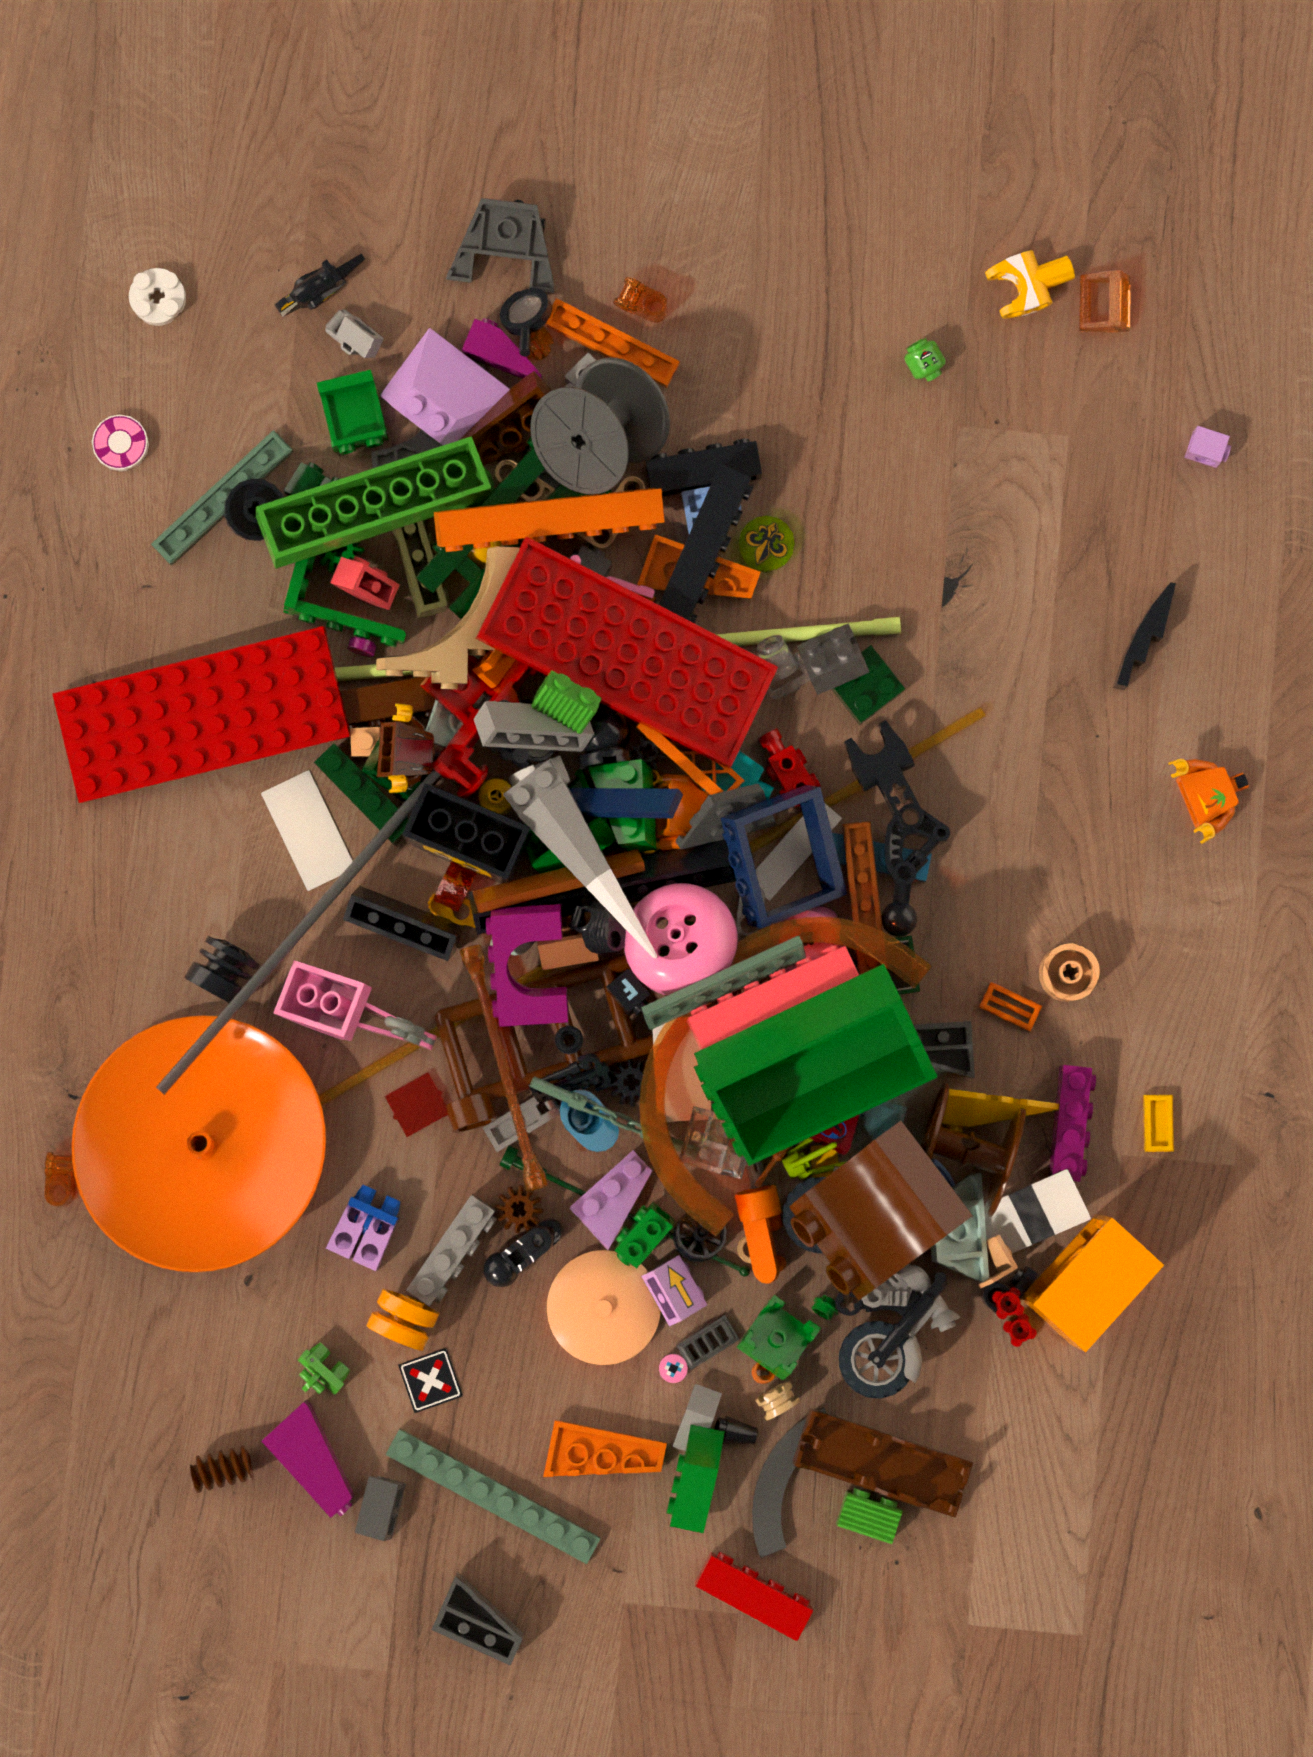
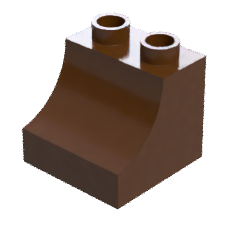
M899 1121L872 1141L850 1160L804 1193L789 1207L795 1215L791 1219V1226L797 1237L808 1247L818 1245L830 1262L826 1266V1273L832 1284L845 1295L852 1292L858 1301L973 1216L902 1121Z

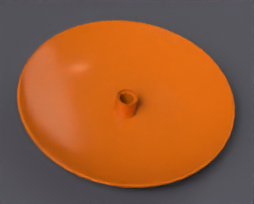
M218 1016L177 1018L154 1025L136 1034L117 1048L99 1067L90 1080L76 1113L72 1134V1164L77 1187L86 1209L105 1235L117 1246L146 1263L164 1269L181 1272L215 1271L241 1264L260 1255L275 1245L298 1222L308 1207L322 1174L326 1151V1127L321 1102L311 1078L296 1057L278 1040L250 1024L234 1019L229 1020L165 1095L156 1086ZM205 1137L207 1139V1147L203 1151L198 1152L195 1147L198 1139Z

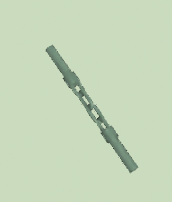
M535 1076L530 1083V1087L564 1101L574 1109L611 1121L612 1124L640 1134V1137L650 1142L656 1141L690 1157H693L695 1154V1146L659 1131V1128L648 1123L642 1124L625 1114L600 1106L584 1095L574 1091L571 1093ZM586 1103L593 1105L591 1110L585 1108ZM602 1110L610 1114V1117L600 1113L599 1111ZM618 1116L628 1120L627 1125L617 1122ZM635 1125L641 1127L642 1129L639 1130L635 1128Z

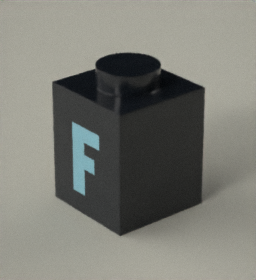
M629 969L625 970L606 986L607 992L629 1017L633 1013L636 1015L643 1012L641 1007L648 1005V1000L651 999L650 993Z

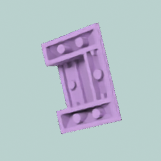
M429 328L380 396L440 444L446 445L461 439L510 389Z

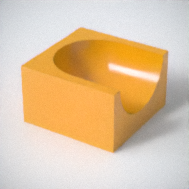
M1095 1214L1027 1289L1021 1299L1068 1343L1086 1353L1161 1270L1164 1264L1112 1217Z

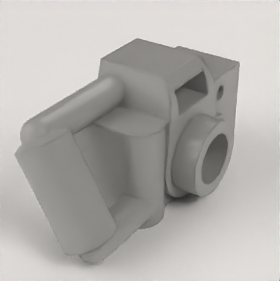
M345 309L338 310L325 325L326 333L339 342L341 349L348 355L360 354L364 358H375L384 339L359 317L353 316Z

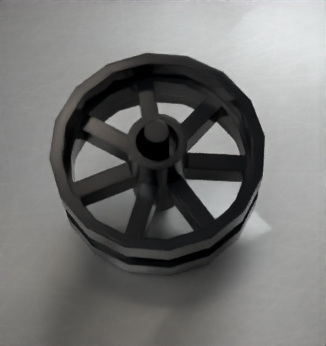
M696 1208L689 1210L679 1219L673 1230V1242L675 1249L683 1258L690 1262L702 1263L711 1260L721 1251L726 1242L727 1231L723 1220L718 1214L709 1209ZM699 1216L697 1228L688 1219L689 1217ZM706 1217L711 1220L714 1225L708 1228L704 1226V1218ZM682 1223H684L693 1233L679 1234L680 1226L682 1225ZM718 1228L720 1240L708 1236L709 1233ZM681 1239H690L692 1243L688 1249L682 1244ZM705 1241L718 1247L709 1254ZM696 1245H700L703 1255L692 1253Z

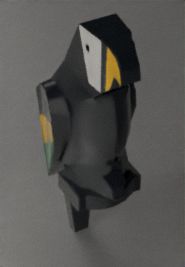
M360 254L337 268L334 265L332 266L326 259L321 263V268L297 279L292 292L274 304L275 308L282 317L300 308H309L310 310L317 308L347 283L344 278L365 260L364 256Z

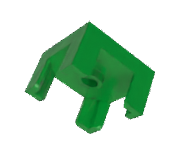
M773 1295L766 1302L736 1348L778 1378L784 1380L792 1373L798 1364L797 1360L807 1345L816 1337L821 1327L810 1320L803 1324L783 1310L782 1307L785 1305V1302L776 1295Z

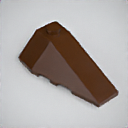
M533 371L514 385L461 439L472 436L482 465L497 461L500 456L514 451L516 453L524 451L525 447L530 446L527 441L531 437L533 411L539 400L552 390Z

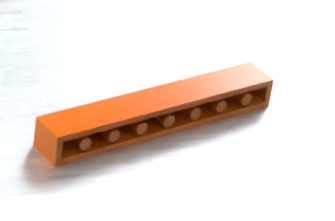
M661 488L434 512L437 546L445 547L446 552L463 550L462 545L473 544L474 549L491 547L490 542L501 541L502 546L519 544L518 539L525 538L526 536L536 542L546 541V536L557 535V539L574 538L575 532H584L585 536L602 535V529L612 528V533L629 532V526L639 525L640 530L656 529L657 523H665Z

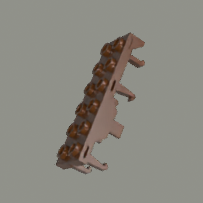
M812 1408L809 1409L792 1464L796 1467L812 1470L878 1492L887 1497L956 1518L963 1497V1490L973 1466L972 1461Z

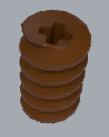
M241 1445L240 1454L238 1455L232 1447L229 1450V1457H225L222 1450L218 1451L217 1460H214L211 1453H207L206 1462L203 1463L198 1455L196 1456L195 1465L190 1464L192 1482L197 1493L202 1492L203 1484L209 1491L214 1488V1482L219 1488L225 1486L226 1480L230 1485L236 1484L237 1477L242 1483L246 1482L248 1474L254 1480L251 1458L244 1445Z

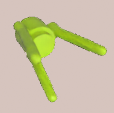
M808 1138L795 1148L787 1152L788 1156L784 1157L782 1162L790 1178L793 1179L798 1176L802 1180L811 1175L833 1171L834 1166H842L846 1162L806 1170L811 1167L809 1164L810 1160L835 1148L837 1143L833 1142L808 1155H805L804 1152L799 1153L813 1142V1140Z

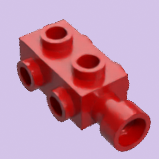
M778 728L758 738L763 749L766 748L771 756L766 760L768 766L765 767V770L771 781L778 780L783 790L779 791V795L796 789V785L799 783L821 787L815 774L807 772L804 766L807 761L799 748L795 750L792 745L785 748L781 741L783 737ZM789 759L792 762V767L790 769L783 768L782 760ZM800 804L795 805V806H793V808L795 809V808H797V807H799V806H800V808H801V805H800Z

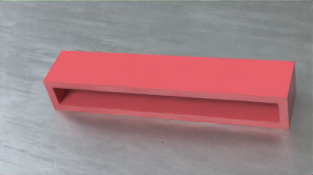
M833 945L821 951L822 957L812 961L811 957H807L795 963L796 969L786 973L785 969H781L769 975L770 981L761 985L759 981H755L743 987L744 992L735 997L733 993H729L718 998V1004L709 1009L706 1005L692 1010V1016L688 1018L687 1022L700 1050L859 976L846 946L838 949L837 945Z

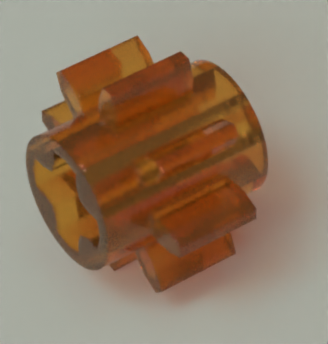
M545 326L531 333L530 355L526 357L528 360L532 357L535 360H542L550 354V345L554 343V339Z

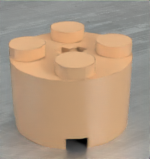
M1073 943L1063 944L1050 950L1041 960L1039 967V980L1045 992L1053 999L1064 1002L1075 1001L1088 996L1095 988L1100 975L1099 964L1094 954L1083 946ZM1066 965L1069 969L1074 968L1075 974L1071 976L1072 980L1063 975Z

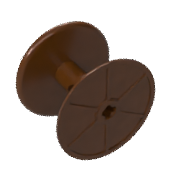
M943 1083L930 1113L920 1146L930 1159L932 1154L960 1162V1167L962 1168L969 1165L993 1173L985 1207L987 1216L992 1217L1002 1199L1016 1159L1023 1133L1026 1109L1020 1108L1016 1111L1002 1145L976 1138L973 1132L967 1135L942 1127L950 1090L949 1085ZM966 1138L979 1144L968 1148L964 1147L961 1140Z

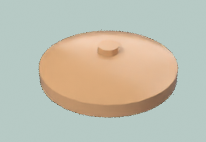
M614 1250L590 1251L568 1262L555 1277L547 1299L549 1325L559 1344L579 1360L597 1365L617 1364L632 1358L642 1351L654 1336L661 1313L641 1277L649 1271L642 1264L637 1269L632 1265H625L618 1259L617 1252Z

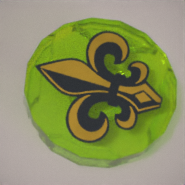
M768 515L756 517L748 522L741 531L739 539V550L745 563L754 570L771 572L785 566L792 557L795 545L793 533L789 526L781 519Z

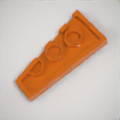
M655 534L637 585L646 586L654 590H665L684 548V544ZM718 557L716 562L720 563L717 574L714 579L709 577L705 588L709 589L707 595L752 599L761 572Z
M555 1420L543 1477L661 1472L667 1442Z

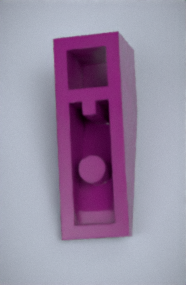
M483 318L482 321L474 319L462 348L463 354L473 360L524 379L533 371L542 379V374L526 357L519 354L517 346L498 328L496 322Z

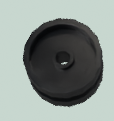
M248 479L238 483L229 491L224 502V517L228 527L235 535L245 540H264L256 516L250 513L249 508L252 505L260 506L284 498V496L274 484L264 479Z

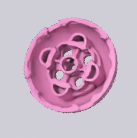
M679 883L666 885L646 895L633 909L657 954V959L653 958L627 930L624 952L632 972L651 990L663 995H670L729 968L732 964L738 942L735 920L725 903L711 891L693 884ZM693 916L696 917L695 924L691 926L685 924V919L689 920ZM661 920H668L667 927L664 929L657 928ZM678 933H681L678 939H673ZM692 943H696L698 947L692 953H688L687 950L691 947ZM662 946L669 947L670 951L667 956H659Z

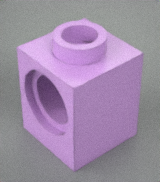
M1197 426L1192 433L1184 458L1217 468L1221 461L1226 462L1229 456L1231 446L1227 445L1230 436Z

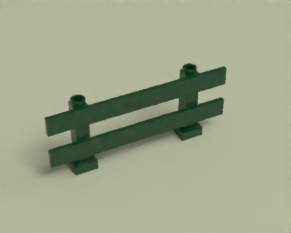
M531 437L527 441L531 450L479 507L515 503L544 471L545 468L535 452ZM560 483L547 499L593 494L579 493ZM608 490V491L603 492V493H611L612 491H611V490ZM524 538L518 539L519 544L504 545V547L520 548ZM436 541L432 548L437 554L415 578L433 593L455 569L470 583L449 606V609L459 619H462L469 611L479 592L485 568L481 570L467 556L474 548L473 544L462 545L463 550L446 552L445 547L437 546Z

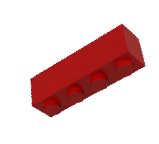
M721 1551L717 1555L711 1552L695 1581V1587L787 1637L798 1641L813 1613L812 1606L808 1605L810 1600L796 1592L793 1596L784 1592L785 1586L773 1579H769L768 1582L758 1577L759 1572L747 1565H744L743 1569L733 1564L734 1559Z

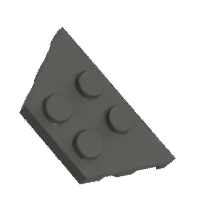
M754 784L709 795L701 805L700 810L689 821L692 828L687 835H679L677 837V845L680 849H686L723 840L722 833H724L721 817L767 800L764 791L759 784ZM772 814L746 824L744 827L747 834L774 827L776 822Z

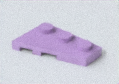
M634 1150L570 1206L572 1212L607 1250H609L652 1172Z

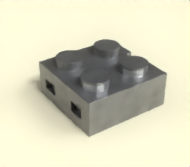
M849 623L834 628L816 638L809 639L797 646L817 695L869 673Z

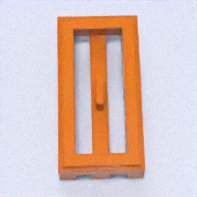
M990 982L978 1008L1030 1032L1042 1006ZM993 990L1033 1008V1013L1031 1014L993 996ZM990 1000L1028 1018V1024L987 1005L988 1001Z

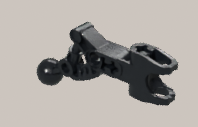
M885 720L878 725L884 742V747L879 753L873 755L863 753L852 738L844 741V745L851 762L852 772L862 790L866 792L878 786L893 815L892 820L887 825L884 842L885 868L894 882L893 902L885 907L881 918L885 931L890 935L902 937L910 934L917 924V913L909 904L911 884L914 882L919 870L928 862L926 857L938 844H943L948 840L950 829L920 807L903 775V772L915 767L914 761L905 743ZM893 787H896L897 790L903 789L904 792L901 795V799L904 804L909 800L910 804H906L900 810H897L896 807H899L901 802L897 796L892 797L890 795ZM906 811L914 812L918 817V822L913 825L906 824L902 818L903 813ZM917 835L928 840L919 850L915 849L905 861L903 860L902 849L907 836Z

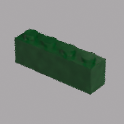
M335 743L314 761L318 768L379 830L383 828L398 810ZM407 817L388 838L394 846L404 838L402 834L409 820Z

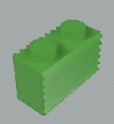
M551 670L537 690L531 707L537 709L538 712H542L543 715L546 714L547 717L557 720L563 726L566 725L567 728H571L573 731L581 734L595 715L601 697L597 696L592 689L583 688L572 682L568 676Z
M854 1488L853 1492L846 1490L836 1525L892 1544L902 1515V1509L897 1507L898 1502L886 1497H881L880 1501L869 1498L871 1493L859 1488Z

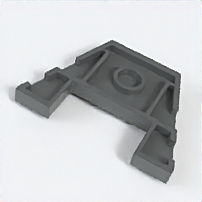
M481 198L452 266L447 273L446 280L471 283L475 253L531 260L529 288L534 287L544 292L554 293L555 285L538 205Z

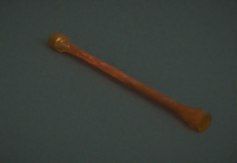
M480 944L468 946L460 950L463 965L471 975L472 981L476 983L478 997L481 1000L480 1004L483 1007L482 1013L485 1014L483 1016L488 1028L487 1031L489 1032L491 1045L494 1049L493 1052L496 1056V1063H498V1070H500V1077H502V1084H504V1091H506V1098H508V1105H510V1112H512V1119H514V1126H516V1133H518L517 1137L520 1140L519 1144L522 1147L521 1151L524 1154L522 1161L524 1165L523 1181L527 1192L548 1186L545 1171L537 1162L536 1155L532 1152L531 1142H529V1135H527V1128H525V1121H523V1114H521L522 1111L520 1110L521 1107H519L520 1103L517 1100L518 1096L515 1093L516 1089L513 1086L514 1082L511 1079L512 1075L509 1072L510 1068L507 1065L508 1061L505 1058L506 1054L503 1051L504 1047L501 1044L502 1040L499 1037L500 1033L497 1030L498 1024L495 1023L497 1021L493 1017V1007L488 995L489 992H487V985H485L486 982L484 981L486 978L484 973L485 957Z

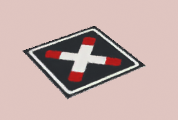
M447 1348L398 1364L414 1413L463 1397Z

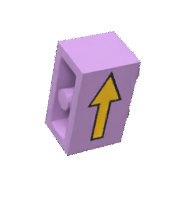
M680 1255L667 1260L641 1276L669 1326L684 1320L707 1306L703 1291L695 1284L690 1275L689 1266L681 1259Z

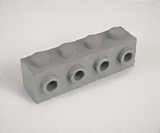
M485 701L474 718L482 745L485 747L582 752L594 735L590 722L583 732L578 734L577 731H573L571 728H567L566 725L563 726L562 723H558L557 720H553L551 717H547L546 714L543 715L542 712H538L537 709H533L531 707L532 704Z
M472 1194L406 1291L428 1306H431L434 1301L439 1304L448 1291L444 1286L450 1277L455 1280L464 1268L461 1261L465 1255L472 1256L481 1243L476 1240L483 1230L488 1233L497 1218L493 1214L496 1210Z

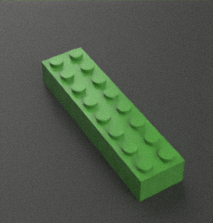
M471 436L257 506L256 519L274 567L277 569L434 517L435 511L454 510L485 500L490 495L491 486Z

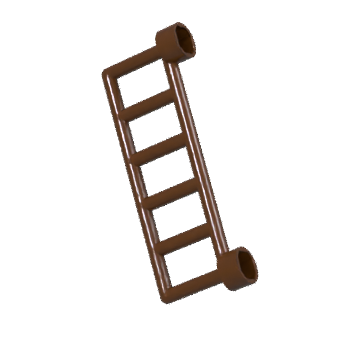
M625 953L522 984L529 988L567 987L568 989L601 979L620 1045L590 1054L597 1055L601 1062L613 1065L654 1052L653 1034L637 1039L631 1018L607 992L606 986L618 977L617 973L631 969L626 960ZM740 989L733 992L734 997L741 994ZM497 992L438 1010L435 1014V1022L458 1096V1100L446 1105L453 1133L476 1129L496 1121L497 1117L492 1101L531 1090L528 1084L531 1083L534 1076L541 1079L569 1067L571 1063L578 1062L577 1057L582 1056L581 1049L574 1054H564L566 1059L564 1062L528 1072L514 1026L499 1027V1017H496L494 1020L511 1078L473 1089L454 1023L489 1012L493 1014L492 1001L497 1000ZM570 1013L568 1022L555 1023L557 1032L564 1026H573ZM687 1013L680 1017H689V1014ZM570 1035L564 1038L566 1045H572L575 1041V1038ZM581 1069V1072H579V1073H577V1074H580V1073L585 1072V1071H587V1070ZM562 1077V1078H560V1079L551 1081V1082H549V1083H554V1082H557V1081H560V1080H563V1079H566V1078H565V1077Z

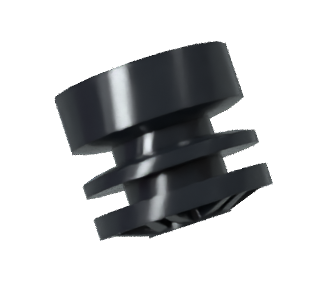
M208 936L205 942L216 949L212 954L201 948L199 952L209 960L208 963L204 965L193 961L184 978L230 1003L243 988L236 982L238 977L246 980L252 978L251 975L242 971L245 965L257 971L260 964L248 952L232 943Z

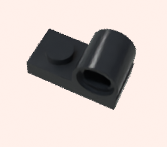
M1028 1266L1024 1270L1019 1268L1010 1279V1282L1013 1283L1010 1288H1017L1020 1291L1019 1299H1021L1039 1274ZM994 1282L983 1287L981 1290L982 1302L995 1314L997 1306L996 1303L989 1301V1291L993 1288H1000L1002 1292L1009 1291L1010 1289L999 1282ZM1006 1301V1306H1010L1011 1302Z

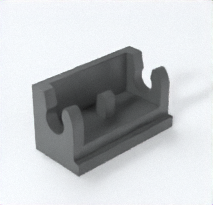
M369 1476L355 1533L381 1541L391 1540L406 1483L381 1476Z

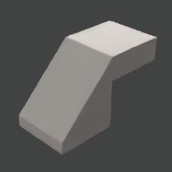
M697 1384L694 1385L673 1447L685 1451L690 1425L705 1428L711 1427L722 1393Z

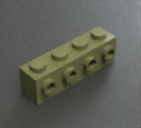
M426 519L392 530L418 619L445 612L447 603L450 602L446 586L442 587L441 584L432 593L415 578L433 558L431 551L434 545L430 533H426L423 524L426 523Z

